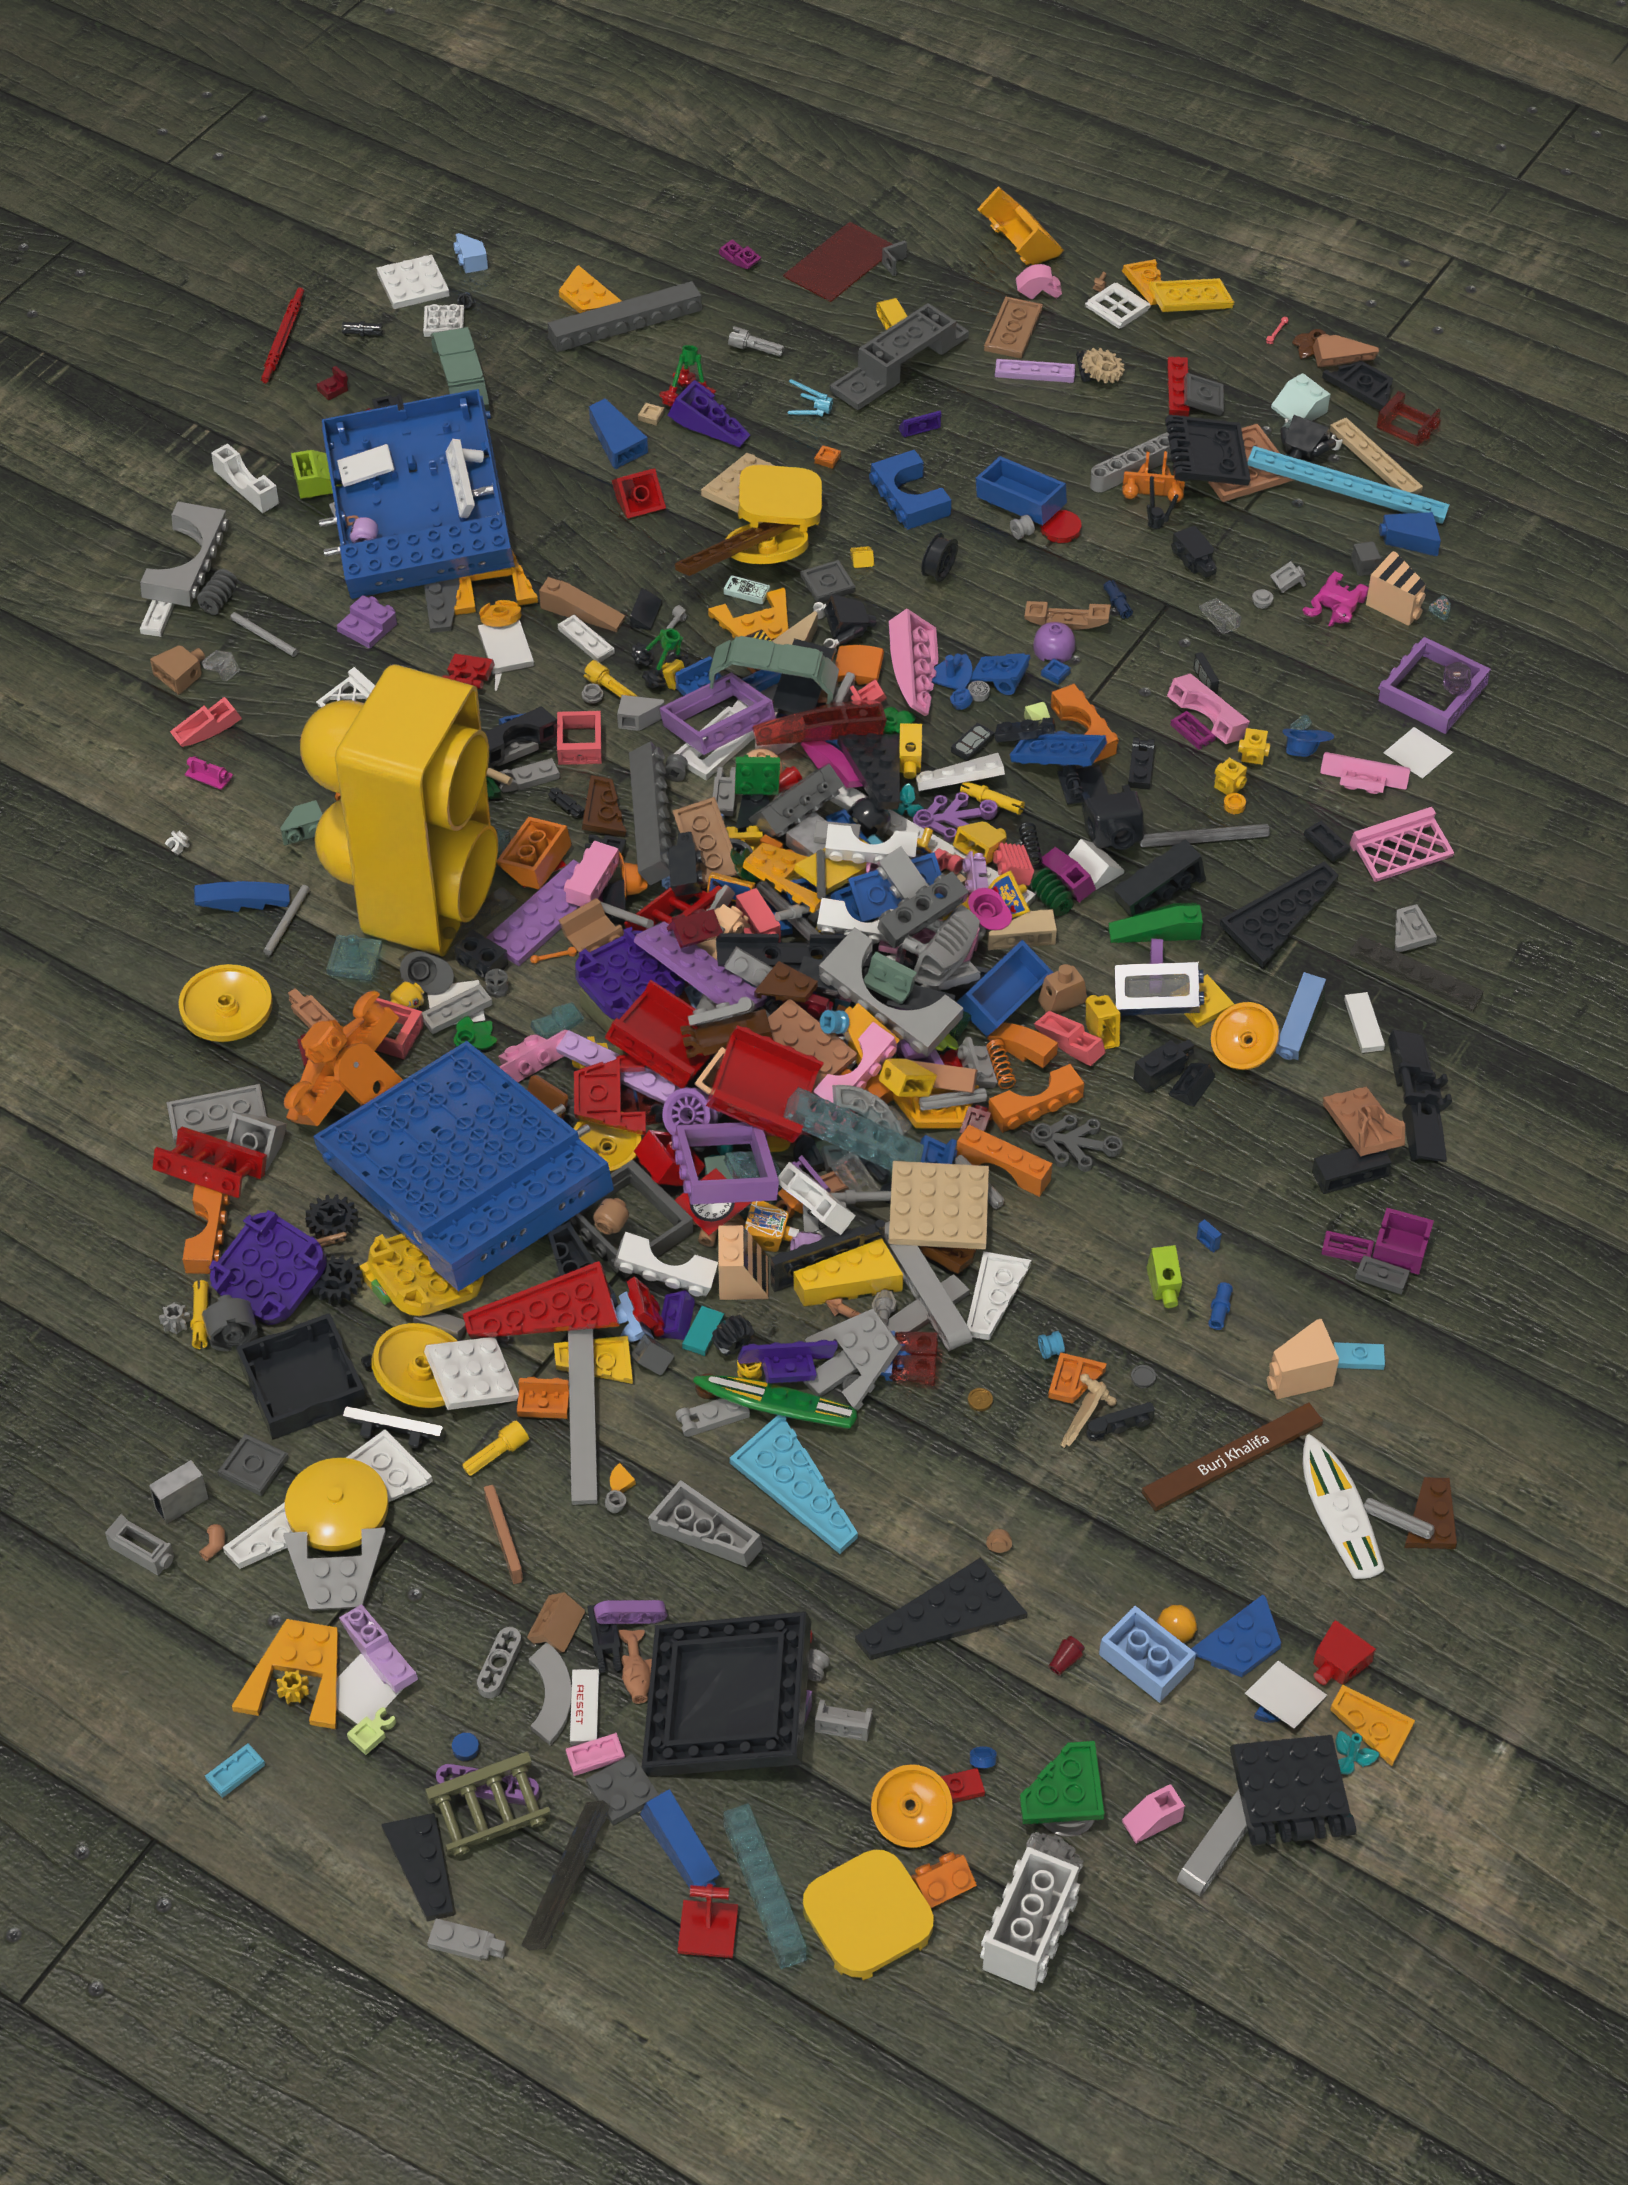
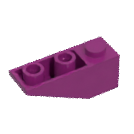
M1054 847L1042 857L1043 862L1041 865L1044 868H1050L1052 873L1056 874L1057 879L1062 881V885L1067 887V891L1072 893V897L1078 903L1096 890L1091 875L1077 861L1057 847Z

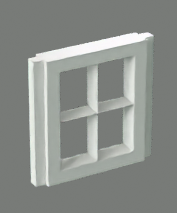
M1113 283L1090 298L1085 303V307L1115 327L1123 328L1151 308V304L1119 283ZM1115 293L1123 300L1117 302L1109 296ZM1105 300L1113 306L1107 309L1100 302ZM1128 302L1135 306L1136 309L1131 311L1123 305ZM1119 309L1127 315L1121 318L1113 311Z

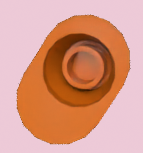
M619 852V865L625 884V899L627 901V896L639 894L646 890L648 882L638 873V865L624 862L621 852Z

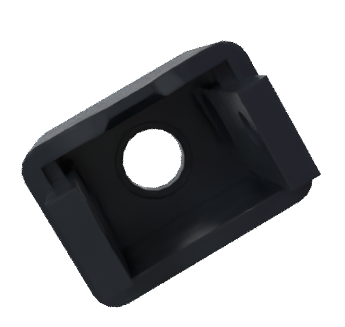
M1123 785L1121 793L1091 798L1088 791L1081 792L1085 830L1097 848L1113 846L1116 849L1124 850L1130 848L1135 842L1143 840V809L1137 792L1131 791L1129 785Z

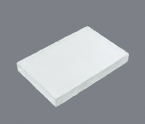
M520 620L502 627H492L485 624L478 625V632L486 656L489 659H493L495 663L492 674L534 666Z

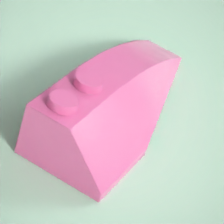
M905 609L889 621L893 669L901 692L909 706L923 716H927L931 702L929 693L933 690L934 686L932 678L936 675L934 666L938 664L936 627L909 609Z

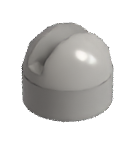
M617 1490L610 1491L605 1498V1507L611 1513L620 1512L626 1503L625 1495Z

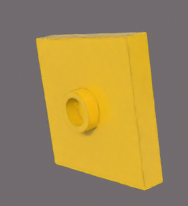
M1207 974L1204 976V983H1199V991L1204 992V1005H1200V1013H1184V1015L1198 1028L1218 1018L1223 1011L1235 1004ZM1190 983L1171 992L1170 996H1187L1190 993Z

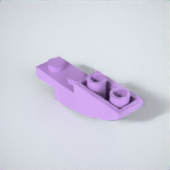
M362 1604L339 1617L342 1625L382 1682L384 1684L387 1683L395 1693L418 1680L416 1672L390 1643L386 1632Z

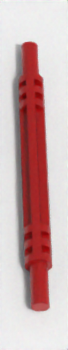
M302 288L297 289L294 298L290 300L264 364L265 370L261 377L263 383H268L272 372L277 367L301 307V299L304 294V289Z

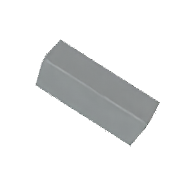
M439 1311L429 1315L414 1316L413 1323L437 1327L449 1333L458 1341L461 1340L466 1330L463 1319Z

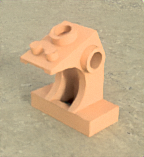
M723 904L720 908L715 909L720 926L725 928L724 933H742L744 928H750V925L747 923L749 918L745 915L742 918L741 916L744 913L732 905L729 908ZM716 939L696 944L717 960Z

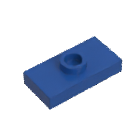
M759 670L741 680L761 692L779 683L782 673Z

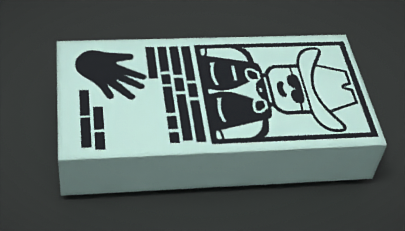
M732 575L724 587L725 595L762 605L767 598V592H770L769 585Z

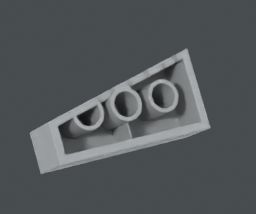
M681 1480L648 1517L651 1531L745 1567L763 1549L758 1533Z

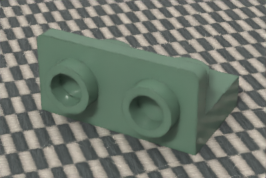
M875 952L871 959L868 974L863 981L869 989L899 1004H903L913 990L917 972Z

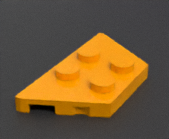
M579 265L576 266L559 289V297L578 313L621 302L618 297Z
M932 1088L930 1095L958 1091ZM893 1093V1100L915 1128H961L968 1106L972 1107L973 1105L972 1103L923 1111L919 1106L920 1097H898Z

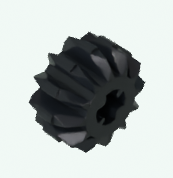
M740 1314L732 1315L729 1319L723 1320L721 1324L717 1325V1329L712 1332L713 1336L711 1339L715 1347L725 1356L733 1355L741 1350L743 1346L749 1344L748 1342L754 1337V1329L751 1323Z

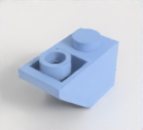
M460 233L456 234V242L453 243L455 254H458L459 266H463L465 273L487 270V254L483 242Z

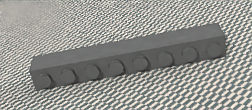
M692 281L548 322V337L556 351L560 352L701 311V294Z
M651 741L629 752L638 873L650 886L670 876L669 850L672 847L670 841L671 829L668 822L670 815L667 810V784L664 775L666 770L663 764L665 756L663 751L659 747L656 748Z

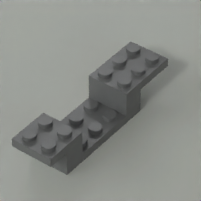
M927 303L858 348V367L830 385V392L856 410H859L900 383V365L926 347H930L940 355H943L967 339L969 331Z

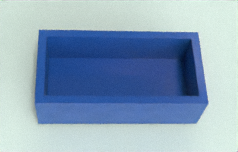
M1001 456L976 477L978 498L1017 515H1029L1032 521L1044 525L1067 503L1066 483Z
M1021 940L956 1003L963 1007V1013L987 1037L1043 984L1044 978L1054 972Z

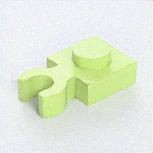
M384 1707L376 1712L374 1720L371 1721L366 1716L347 1733L348 1739L365 1755L386 1738L383 1730H389L396 1724L394 1716L390 1717L389 1720H382L387 1714Z

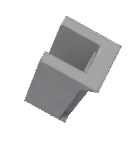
M122 1514L105 1532L111 1549L158 1576L173 1561L174 1554L171 1543H166L131 1523ZM125 1533L131 1538L144 1544L145 1546L154 1550L153 1553L151 1554L143 1548L130 1542L129 1540L122 1537V1535Z

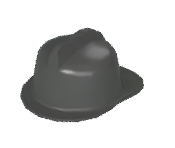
M420 951L411 952L403 958L400 964V975L404 982L417 983L424 992L440 994L448 990L453 983L454 975L450 965L443 959Z

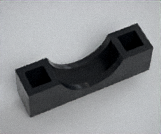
M541 706L486 731L485 734L489 743L488 768L505 761L504 749L514 742L531 741L541 744L557 737V719Z

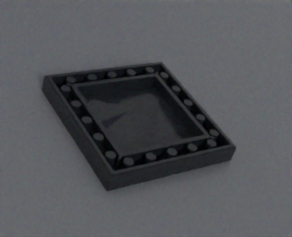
M807 1612L655 1625L641 1767L647 1777L802 1765L811 1619Z

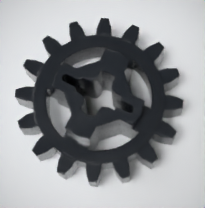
M338 1194L334 1196V1199H330V1196L326 1195L325 1200L322 1201V1199L317 1198V1204H309L310 1210L305 1212L306 1227H309L310 1234L315 1233L316 1239L342 1232L353 1233L354 1226H358V1211L355 1209L353 1202L348 1203L347 1197L340 1200Z
M334 1254L331 1255V1260H327L322 1275L312 1287L313 1294L319 1295L320 1301L328 1298L329 1304H332L334 1300H338V1303L342 1304L343 1298L350 1301L351 1294L358 1295V1288L363 1287V1273L360 1270L359 1263L354 1264L352 1257L345 1260L343 1254H341L339 1259H336Z

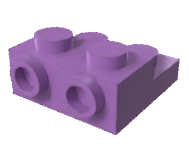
M362 595L349 607L350 614L337 624V631L370 649L397 625L396 613L390 605L384 607L379 604L375 597L370 596L368 598Z

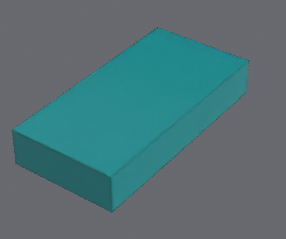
M701 1306L682 1343V1348L705 1356L713 1342L711 1339L713 1336L712 1332L717 1329V1325L723 1322L724 1313Z

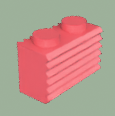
M1000 843L998 850H995L993 861L998 867V875L1011 870L1018 885L1030 886L1034 868L1025 846Z

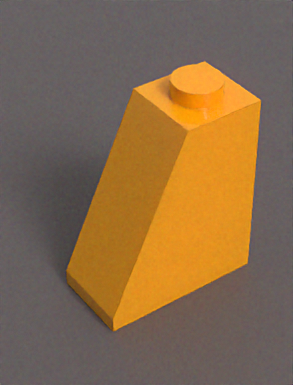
M859 1003L854 1008L849 1006L845 1010L849 1017V1028L843 1035L848 1046L857 1053L855 1061L858 1066L863 1057L858 1039L872 1022L894 1036L896 1044L899 1043L900 1039Z

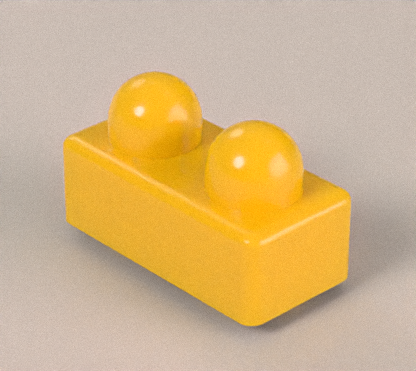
M390 665L384 670L365 703L353 700H340L328 703L312 714L303 728L300 739V754L307 772L322 787L340 793L341 796L340 800L326 809L317 824L315 849L321 864L329 874L341 882L354 886L359 925L364 934L443 957L449 950L463 923L471 921L479 912L486 899L495 872L498 855V836L496 829L490 823L486 782L489 743L487 735L481 731L478 690L476 686L400 665Z

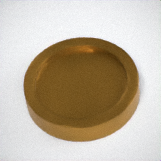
M976 1388L969 1393L968 1404L973 1410L982 1412L992 1406L993 1396L987 1389Z

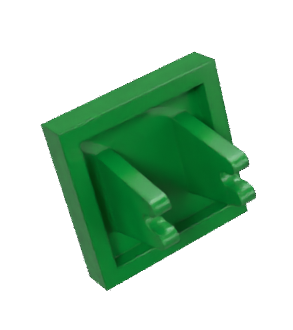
M748 755L736 757L735 794L779 795L780 757H770V755H766V757H748Z

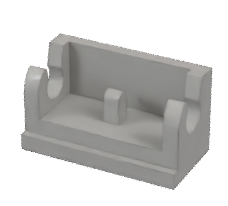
M820 1699L815 1718V1732L868 1741L873 1716L872 1708H867L865 1713L826 1706L825 1700Z

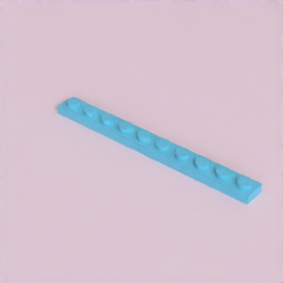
M1253 446L1248 459V466L1404 513L1433 512L1435 522L1441 524L1444 522L1449 507L1447 503Z

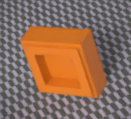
M822 445L814 457V463L833 469L841 457V451Z

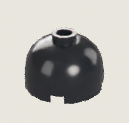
M869 797L857 800L847 811L850 817H855L861 826L880 839L884 837L890 827L891 815L888 810H877Z

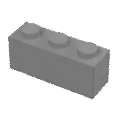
M902 846L877 863L879 875L883 880L888 879L892 885L890 890L897 899L899 897L901 900L907 897L911 899L921 887L925 885L929 887ZM916 906L921 911L927 910L924 906Z

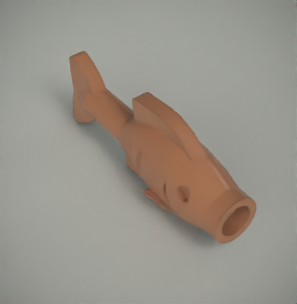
M619 1630L618 1636L628 1644L629 1656L623 1655L621 1659L624 1666L622 1679L627 1691L632 1696V1702L641 1704L648 1700L647 1694L649 1692L652 1659L643 1660L639 1655L638 1643L642 1640L645 1631Z

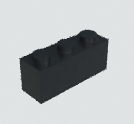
M1345 1148L1340 1152L1329 1155L1323 1154L1318 1158H1314L1312 1174L1322 1193L1326 1194L1388 1177L1392 1162L1386 1150L1360 1156L1355 1148Z

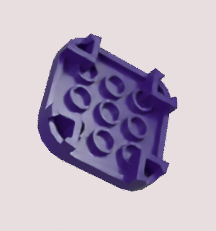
M632 927L624 929L623 936L591 952H588L586 948L579 952V957L575 963V978L578 984L604 1014L614 1020L616 1018L620 1019L645 991L650 980L677 997L685 989V980L634 943L635 936L643 931H632Z
M267 1210L265 1213H259L254 1216L249 1214L243 1220L246 1225L218 1262L212 1261L209 1269L211 1270V1286L220 1296L231 1295L232 1298L250 1301L255 1319L270 1325L283 1322L293 1314L322 1275L326 1267L327 1256L323 1247L313 1236L310 1237L280 1218L275 1212Z

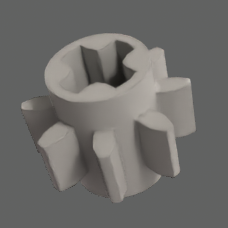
M173 1302V1304L163 1307L164 1315H160L159 1320L160 1324H163L165 1332L171 1331L177 1334L187 1330L186 1322L191 1321V1317L185 1305L180 1306Z

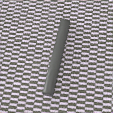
M820 849L816 852L817 897L822 899L826 897L825 851Z

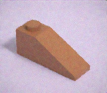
M1321 335L1313 345L1318 368L1374 360L1379 352L1378 347L1338 335Z

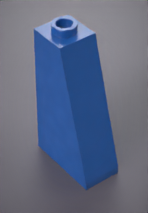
M603 399L589 406L590 423L614 469L648 453L647 437L608 400Z
M670 1789L646 1802L640 1815L688 1887L690 1888L691 1885L707 1886V1884H713V1887H715V1881L720 1873Z

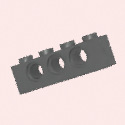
M953 871L947 875L941 874L934 880L932 885L921 887L914 897L903 899L897 905V908L892 911L889 909L881 914L877 928L894 949L902 944L908 935L910 937L914 936L965 902L969 891ZM935 894H942L945 898L939 899ZM916 906H924L927 910L921 911ZM898 918H906L909 922L902 923Z

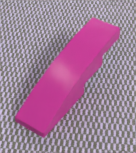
M821 739L803 741L801 743V746L818 769L830 763L846 788L863 786L845 755L836 747Z

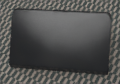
M641 588L630 614V627L651 631L662 604V599Z
M624 880L604 888L603 903L626 911ZM605 913L613 924H623L626 922L624 919Z
M1190 1063L1169 1092V1096L1194 1107L1215 1078L1210 1064Z

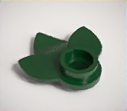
M732 848L730 856L735 864L736 873L743 880L754 882L755 886H757L758 882L762 880L743 868L744 860L751 854L749 849L745 848L741 855Z

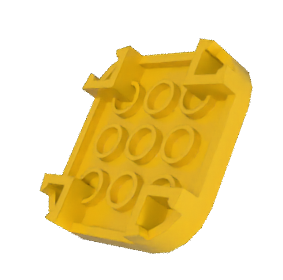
M751 465L741 471L738 516L739 519L743 518L750 522V527L758 528L759 522L799 525V532H805L808 527L815 524L819 525L822 508V481L815 472L804 468L771 465Z
M381 1234L375 1238L374 1243L369 1249L367 1264L371 1273L394 1305L409 1315H429L467 1302L477 1297L482 1289L484 1275L458 1292L430 1266L428 1256L403 1234L387 1239Z
M871 1850L862 1853L816 1878L808 1885L804 1892L803 1915L806 1923H810L834 1961V1968L841 1975L844 1973L851 1977H861L862 1980L871 1978L874 1971L916 1948L922 1950L928 1945V1941L933 1933L934 1915L929 1904L902 1862L894 1854L885 1850Z

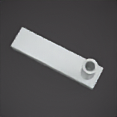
M452 439L446 450L447 461L460 518H468L475 504L465 461L482 463L484 453L482 450L464 449L461 446L460 439Z

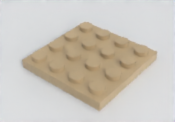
M746 453L701 489V496L738 513L741 471L751 465H775Z
M893 1161L889 1244L986 1249L989 1166Z

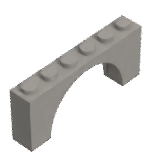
M177 502L172 513L173 530L192 537L199 543L201 550L194 559L184 565L170 569L147 568L140 582L141 596L146 599L191 607L193 600L197 599L200 585L204 584L205 573L210 570L211 560L216 557L217 546L222 544L223 533L228 530L229 520L226 519V510Z
M854 927L819 965L820 979L826 985L835 987L843 998H849L856 1004L859 1003L880 1023L891 1029L897 1038L907 1041L915 1052L922 1053L928 1057L963 1018V1007L947 995H944L934 1004L917 1010H898L876 1000L866 988L862 978V968L868 955L872 952L873 940Z

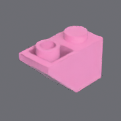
M1170 1784L1147 1795L1122 1819V1823L1134 1842L1138 1843L1182 1821L1185 1805Z

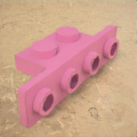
M1325 752L1320 772L1321 774L1341 777L1340 785H1344L1347 789L1355 790L1360 788L1365 789L1368 793L1377 794L1379 792L1383 793L1385 786L1406 789L1410 768Z
M565 1029L549 1039H545L537 1034L526 1037L524 1042L517 1046L508 1047L503 1054L498 1056L502 1064L499 1067L516 1082H520L564 1057L557 1052L556 1047L568 1030Z

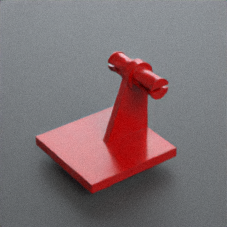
M713 1884L690 1886V1897H704L707 1902L683 1900L678 1954L733 1958L738 1904L713 1902V1898L729 1900V1888L713 1887Z

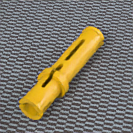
M963 782L962 785H965L967 788L962 786L960 788V792L977 798L978 802L992 800L996 802L998 807L1021 815L1023 812L1018 807L1023 809L1025 807L1024 801L992 791L985 785L979 786L971 782Z
M200 1280V1288L198 1287V1281L193 1284V1319L190 1321V1327L193 1330L192 1346L196 1349H201V1342H203V1348H206L208 1345L202 1312L208 1308L209 1283Z

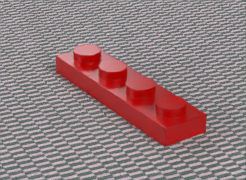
M1168 357L1169 415L1189 417V406L1184 405V378L1188 373V357Z

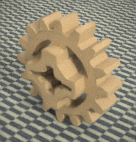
M1092 348L1091 351L1087 350L1082 359V368H1085L1084 372L1090 373V378H1095L1098 382L1103 380L1107 384L1108 381L1114 383L1115 380L1119 381L1125 370L1123 368L1124 364L1120 363L1122 359L1116 358V354L1110 353L1109 350L1104 352L1101 348L1098 351Z

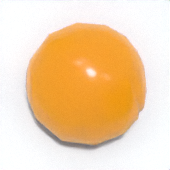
M1171 1605L1163 1609L1156 1621L1182 1643L1190 1641L1197 1631L1194 1614L1183 1605Z

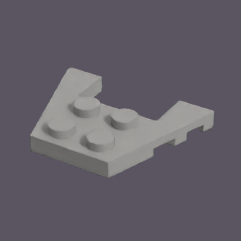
M874 1309L805 1339L806 1342H817L819 1340L837 1341V1344L839 1343L861 1374L858 1379L842 1391L851 1406L857 1411L863 1405L862 1400L868 1392L871 1393L874 1389V1383L881 1372L884 1373L902 1347Z
M385 1528L361 1529L362 1556L308 1559L307 1532L283 1533L310 1611L353 1609L361 1604L364 1605L374 1567L386 1534Z

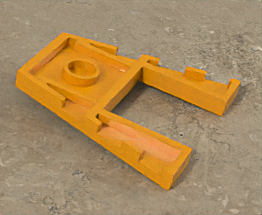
M513 550L515 567L459 578L460 585L456 595V606H454L455 615L476 612L471 581L509 575L513 576L518 606L538 603L537 594L534 593L530 581L526 578L521 565L517 562Z
M762 843L744 860V869L764 882L768 879L775 884L774 888L779 892L785 890L792 895V900L799 905L802 902L810 907V912L815 913L820 908L821 899L817 897V893L789 881L796 873L794 871L795 864L804 860L807 856Z
M286 1619L232 1704L233 1712L259 1716L273 1670L288 1672L299 1670L302 1675L322 1678L309 1718L310 1725L336 1729L337 1627Z

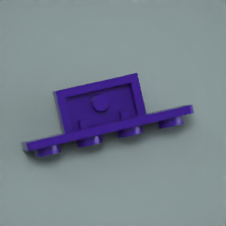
M819 1340L817 1342L797 1341L786 1344L776 1342L768 1345L749 1344L742 1347L738 1356V1363L762 1362L767 1383L814 1381L817 1374L813 1359L832 1358L838 1344L837 1341Z

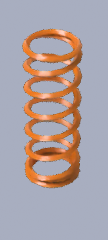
M994 1039L987 1044V1051L996 1074L998 1086L1008 1089L1015 1085L1016 1079L1011 1074L1013 1069L1009 1068L1011 1063L1008 1062L1009 1057L1005 1055L1007 1051L1003 1049L1005 1046L1004 1042L1000 1039ZM1001 1044V1047L993 1050L991 1049L993 1046ZM1004 1051V1054L1000 1056H993L997 1052ZM1006 1057V1060L1003 1062H995L998 1058ZM1004 1063H1008V1064H1009V1065H1008L1007 1067H1005V1068H1002V1069H998V1068H997V1067H998L999 1065H1001V1064H1004ZM1004 1070H1010V1073L999 1075V1073ZM1014 1080V1083L1011 1086H1001V1083H1008Z

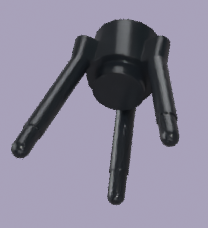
M1150 476V505H1147L1148 526L1159 529L1164 525V522H1169V516L1179 495L1176 494L1166 514L1162 508L1155 507L1153 476Z

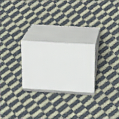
M1083 839L1079 840L1068 855L1091 875L1096 890L1125 872L1105 851L1097 848L1094 843Z

